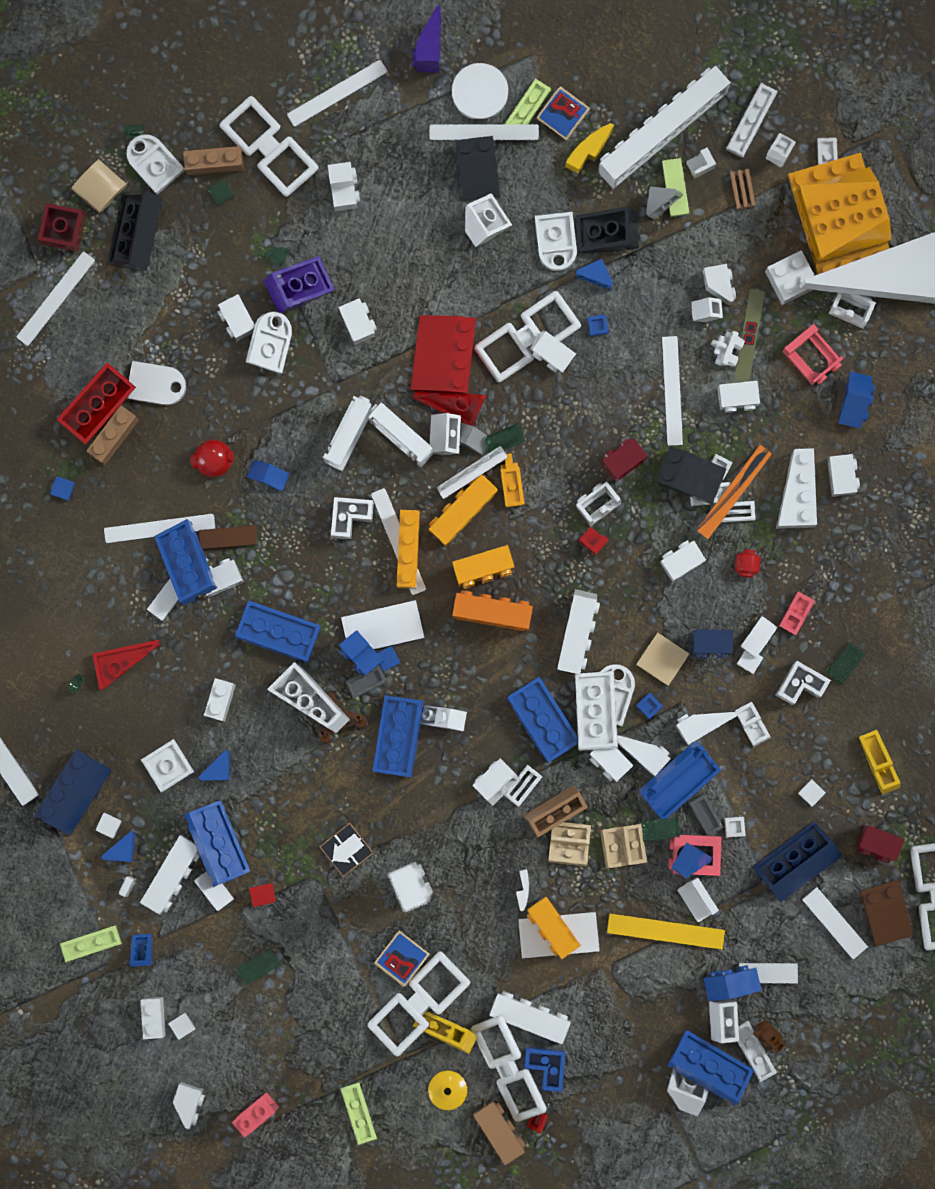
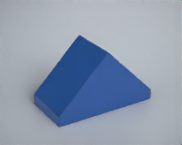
M602 259L577 270L576 278L608 290L612 289L613 282Z
M254 460L247 478L283 492L290 474L271 464Z
M225 750L198 778L202 781L230 780V752Z
M130 831L101 856L102 859L133 862L136 838L134 831Z
M686 843L673 863L672 869L683 877L688 878L710 863L713 858L699 848Z
M152 934L132 935L130 967L152 965Z

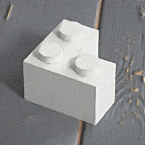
M350 162L328 165L335 211L356 209L357 202H360L359 191H355L354 184H358L355 167L351 168Z
M334 497L332 538L351 539L353 521L372 522L373 500Z
M795 661L775 696L791 705L796 703L802 690L820 698L831 680L804 664Z

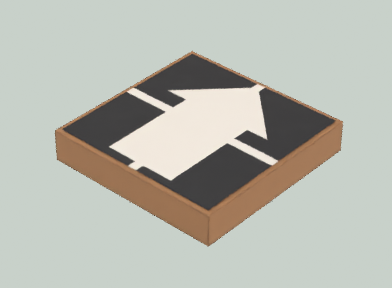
M351 823L347 824L319 846L343 877L373 854V851Z

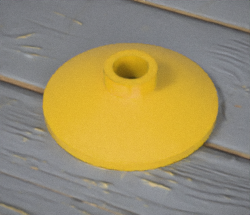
M442 1071L436 1074L430 1081L428 1088L430 1100L436 1107L442 1110L458 1108L467 1096L465 1080L461 1075L453 1071ZM450 1088L451 1094L446 1095L444 1089Z

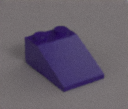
M436 6L416 42V49L412 51L413 66H416L417 72L439 73L440 6Z
M319 256L273 272L264 280L278 313L281 314L299 308L335 291Z

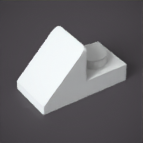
M779 133L769 149L766 159L782 167L796 142Z

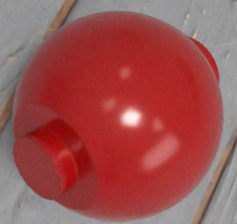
M216 439L203 442L197 448L196 453L190 456L193 469L198 468L203 475L213 478L227 473L234 461L233 451L230 450L227 444Z

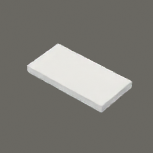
M416 600L341 617L345 637L348 638L357 630L374 650L424 638Z
M614 672L575 674L579 751L618 748Z
M596 912L560 915L581 945L570 954L599 951ZM528 918L518 919L522 958L553 956L554 954L549 948L551 943L548 939L545 941L538 933L540 928L537 923L533 925Z

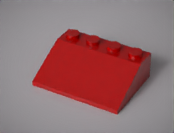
M420 315L411 382L412 391L468 394L476 318Z

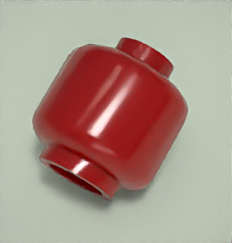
M744 549L743 553H738L735 561V571L739 573L738 576L754 578V575H757L760 570V556L755 554V550Z

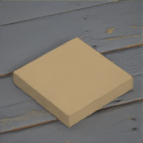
M657 632L636 665L669 686L689 653Z

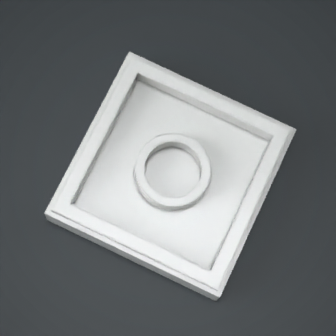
M174 739L141 759L161 793L194 773V770Z

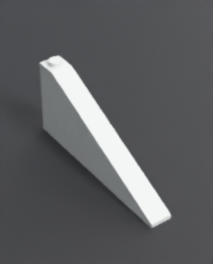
M935 232L807 278L799 286L802 289L935 303Z

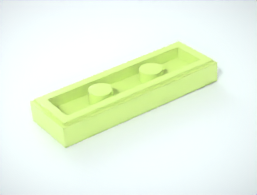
M535 79L504 125H528L550 93L551 88Z
M681 158L662 161L665 187L676 189L683 193V196L669 207L670 217L689 215Z
M115 925L60 943L65 962L122 943L117 926Z
M357 1082L340 1088L358 1145L377 1139L360 1083Z

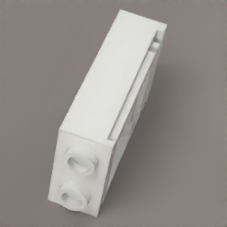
M359 396V398L353 397V401H351L330 443L331 448L328 447L329 453H325L323 457L325 463L343 471L369 420V411L372 408V405L369 403L370 400L363 396Z
M383 403L375 404L369 411L370 423L407 456L411 457L413 461L416 459L418 466L422 467L434 454L431 452L433 448Z

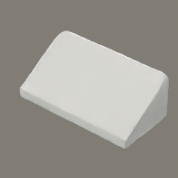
M207 871L194 880L217 911L234 899L223 884L213 887V880L208 876Z

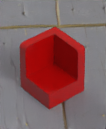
M590 527L578 541L596 556L609 539L604 535L601 536Z
M274 883L249 888L253 907L276 902L273 889Z

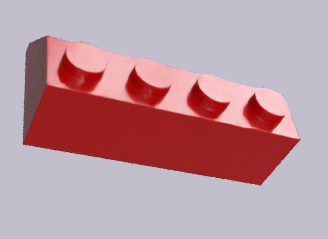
M107 362L56 420L86 445L136 387Z

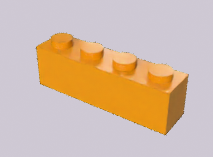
M482 474L469 482L470 486L466 490L462 489L455 496L457 500L453 504L448 503L444 507L440 518L436 516L429 523V532L445 547L497 494L498 489Z
M400 510L397 588L417 589L420 511Z

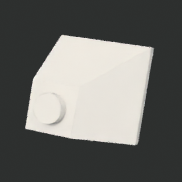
M492 193L465 206V232L475 247L488 242L512 225Z
M673 1068L667 1089L668 1093L680 1110L698 1116L705 1104L708 1090L678 1073L677 1069Z

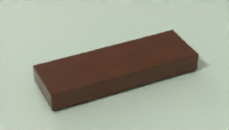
M254 525L199 530V542L202 549L258 545L257 528Z

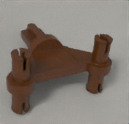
M327 693L331 700L350 719L340 730L354 724L360 729L366 727L367 721L363 715L344 710L343 707L339 706L335 694ZM323 725L322 729L318 731V737L321 742L328 744L331 742V734L335 732Z

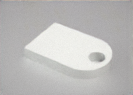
M140 135L134 138L127 148V158L130 165L157 195L185 171L184 167L154 136ZM138 143L145 144V149L141 152L135 150V146Z
M566 212L535 216L538 252L542 264L553 271H562L569 268L574 263L577 254L573 213ZM557 256L564 259V263L560 266L555 265L553 259Z
M269 312L258 318L254 327L246 363L276 373H282L292 335L291 324L283 314ZM274 317H276L279 321L277 327H274L272 324V319Z
M132 361L129 381L136 389L129 395L128 400L169 406L178 403L183 398L186 392V382L178 370L172 367ZM174 383L181 384V390L177 393L171 391V386Z
M609 665L601 672H614V670L620 669L624 673L623 679H614L617 725L623 726L634 691L635 681L632 673L626 667Z

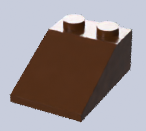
M894 879L858 890L875 947L913 936L899 880Z

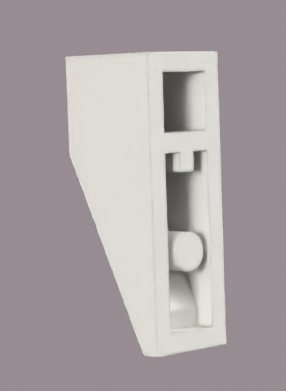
M737 712L698 714L690 717L686 714L677 720L679 723L675 726L686 745H689L738 716Z
M617 735L618 745L653 776H656L670 760L668 757L670 753L662 746L658 748L655 745Z

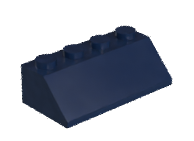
M76 749L36 811L35 816L71 836L112 770L83 751Z
M813 821L753 866V869L781 903L842 857L834 842Z

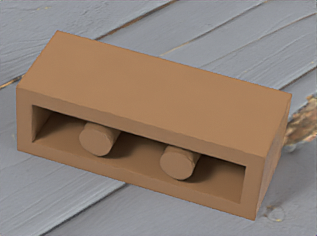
M240 146L183 151L185 171L188 176L244 171L243 155Z
M120 406L88 448L87 452L106 465L139 419L123 406Z
M571 786L524 814L532 831L537 837H540L588 807L580 792L574 786Z
M492 1100L475 1111L473 1116L504 1165H507L525 1153L523 1147L526 1145L520 1136H515L513 1132L515 1127L509 1119L506 1121L502 1114L505 1112L499 1102L495 1104Z

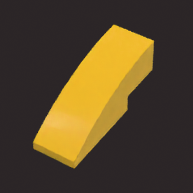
M610 123L589 135L572 152L566 161L565 167L579 174L587 159L595 162L612 133L614 125Z
M875 730L860 736L862 748L882 795L900 788V780L878 731Z

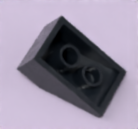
M493 136L455 140L462 200H477L491 193L494 197H500Z
M629 206L576 215L577 249L579 253L621 252L639 249L637 211Z
M670 446L656 482L659 486L713 504L727 469L692 453Z

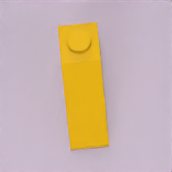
M428 1011L424 1013L423 1017L429 1023V1026L423 1031L424 1033L467 1054L470 1053L478 1036L470 1030ZM416 1020L413 1024L414 1028H416L419 1025V1023Z

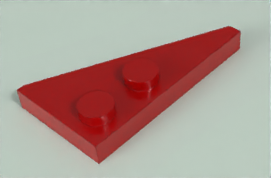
M416 391L413 398L442 413L461 416L462 423L473 426L486 396Z
M159 640L92 654L99 690H104L160 645Z

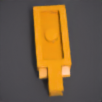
M512 453L506 454L505 464L501 465L500 469L505 506L507 508L525 505L520 468L518 463H513Z

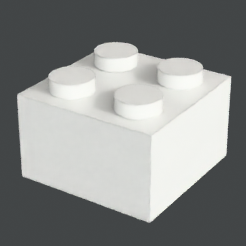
M802 250L768 266L765 271L782 305L812 291L811 289H802L799 286L805 279L814 276Z

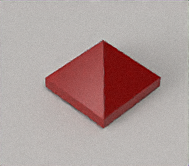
M542 1113L531 1117L527 1127L541 1133L547 1123L548 1115Z

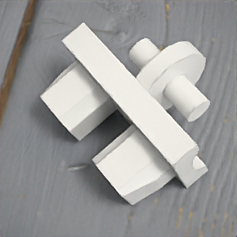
M726 332L725 337L720 335L718 341L712 340L711 345L715 347L714 354L718 355L715 361L716 365L736 366L738 357L731 353L733 348L741 350L745 342L742 338L738 337V332Z

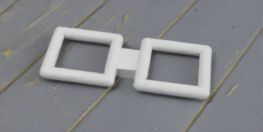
M253 96L248 97L220 122V128L237 146L241 147V150L247 156L252 155L257 149L265 156L258 163V168L286 197L292 194L318 170V165L291 137H287L280 144L277 142L273 135L280 129V125ZM252 106L271 127L254 143L248 146L229 125L247 108ZM289 146L309 168L286 187L267 165Z
M553 291L521 314V318L526 326L516 331L511 323H507L474 346V350L497 382L504 381L534 360L529 347L533 345L541 332L530 316L552 301H556L572 324L554 336V338L562 341L581 327V323L558 291ZM508 332L525 357L500 373L483 349Z
M935 843L917 845L910 848L916 891H929L931 903L919 905L924 948L928 951L935 950V942H931L927 911L935 910V883L923 884L919 853L935 851Z
M437 952L409 981V986L416 993L408 1001L402 994L397 993L368 1022V1028L395 1056H400L429 1026V1023L423 1017L424 1013L431 1008L436 1014H441L470 985V981L442 952ZM441 962L461 983L438 1005L418 983ZM400 1003L419 1025L397 1047L377 1024Z
M499 1015L472 1026L471 1031L478 1036L476 1041L488 1067L491 1069L496 1068L501 1077L496 1083L514 1121L520 1122L545 1113L547 1108L529 1070L518 1071L514 1060L521 1057V1053L503 1016ZM499 1025L511 1053L494 1060L480 1031ZM524 1078L537 1107L519 1113L506 1084Z

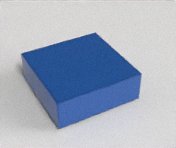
M606 314L587 317L590 337L609 334Z
M56 476L50 494L69 501L75 482Z
M392 646L377 653L384 661L380 664L383 672L400 664Z
M651 693L646 695L636 705L648 720L663 707Z

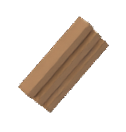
M749 169L730 172L736 210L755 207ZM742 175H745V178H746L747 189H748V194H749V199H750V203H749V204L747 203L746 192H745V187H744V182H743V176H742ZM736 176H738L743 205H740L737 185L735 180Z

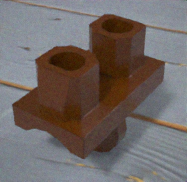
M767 1020L755 1026L753 1035L769 1051L774 1049L779 1053L786 1044L781 1040L783 1036Z

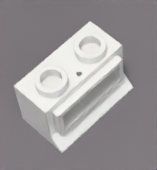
M838 293L829 314L863 329L870 318L876 302L864 295ZM840 299L866 310L864 317L855 314L852 310H846L837 306Z
M607 482L604 484L599 483L593 488L591 494L588 496L585 494L577 500L576 507L591 527L621 505V499ZM607 493L611 500L589 515L585 508Z

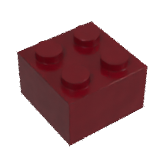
M46 203L38 241L41 245L79 252L86 214L83 210Z
M629 438L625 439L619 444V449L615 452L612 449L604 455L601 466L614 483L643 464L648 457L635 438L631 440Z
M862 825L854 847L859 848L858 852L867 856L874 854L877 856V860L890 863L891 861H897L905 839L869 825Z

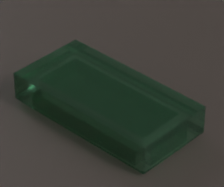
M519 423L483 437L489 453L499 446L506 450L526 441Z
M849 642L827 671V674L842 685L864 657L865 653Z
M676 817L641 822L644 842L680 837L679 822Z
M269 949L241 965L237 970L247 985L279 967L280 964L272 949Z

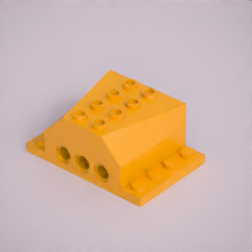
M861 153L788 174L817 275L890 249L888 244L891 241L890 219L881 188L871 168H865Z

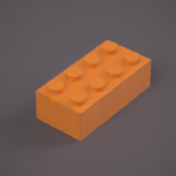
M461 590V593H456L453 619L529 631L533 606H529L530 602L518 600V603H512L509 598L499 597V600L491 599V595L480 594V597L472 596V592Z

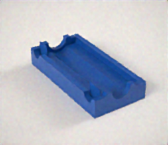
M188 519L154 536L177 598L183 605L195 601V598L201 594H209L217 589L198 536L192 527L193 523Z
M248 600L235 638L308 663L321 626Z
M540 677L506 698L537 749L545 758L546 763H549L578 744V736Z
M384 696L373 772L412 778L424 701Z
M695 740L638 792L654 812L665 821L716 776L721 769L708 755L702 745Z
M221 800L183 815L189 822L188 828L208 876L213 880V887L250 872Z
M686 1030L667 1066L677 1069L678 1073L722 1099L731 1101L732 1105H737L754 1069Z

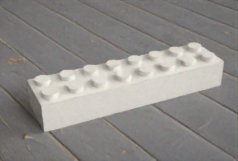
M716 66L712 69L707 68L701 74L702 77L698 81L693 80L686 87L687 90L684 93L679 92L676 94L671 104L663 105L658 110V115L654 118L652 116L643 123L644 126L640 130L636 128L631 132L630 138L624 142L622 140L615 146L616 150L611 154L608 152L600 159L601 163L599 164L598 173L612 189L617 187L727 94L731 82Z
M416 862L389 874L404 912L427 903L431 898L430 895L433 893L429 882L425 883L422 878L425 873L421 864L417 865Z

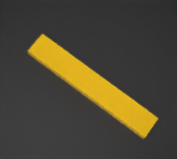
M610 913L607 933L722 950L725 930Z

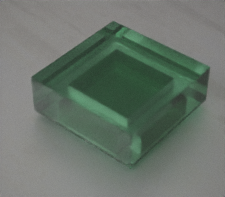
M143 124L124 126V133L127 138L145 135V128Z
M225 180L208 188L218 206L234 197Z

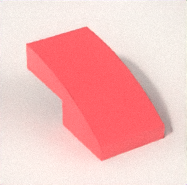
M798 591L779 626L797 635L815 600Z

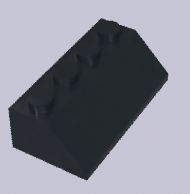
M148 191L122 193L107 265L134 271H147L151 250L154 245V236L158 227V218L162 209L163 197Z

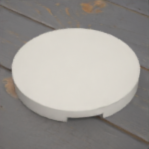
M471 64L462 69L453 81V102L456 108L470 119H490L500 113L507 102V81L497 68L489 64Z

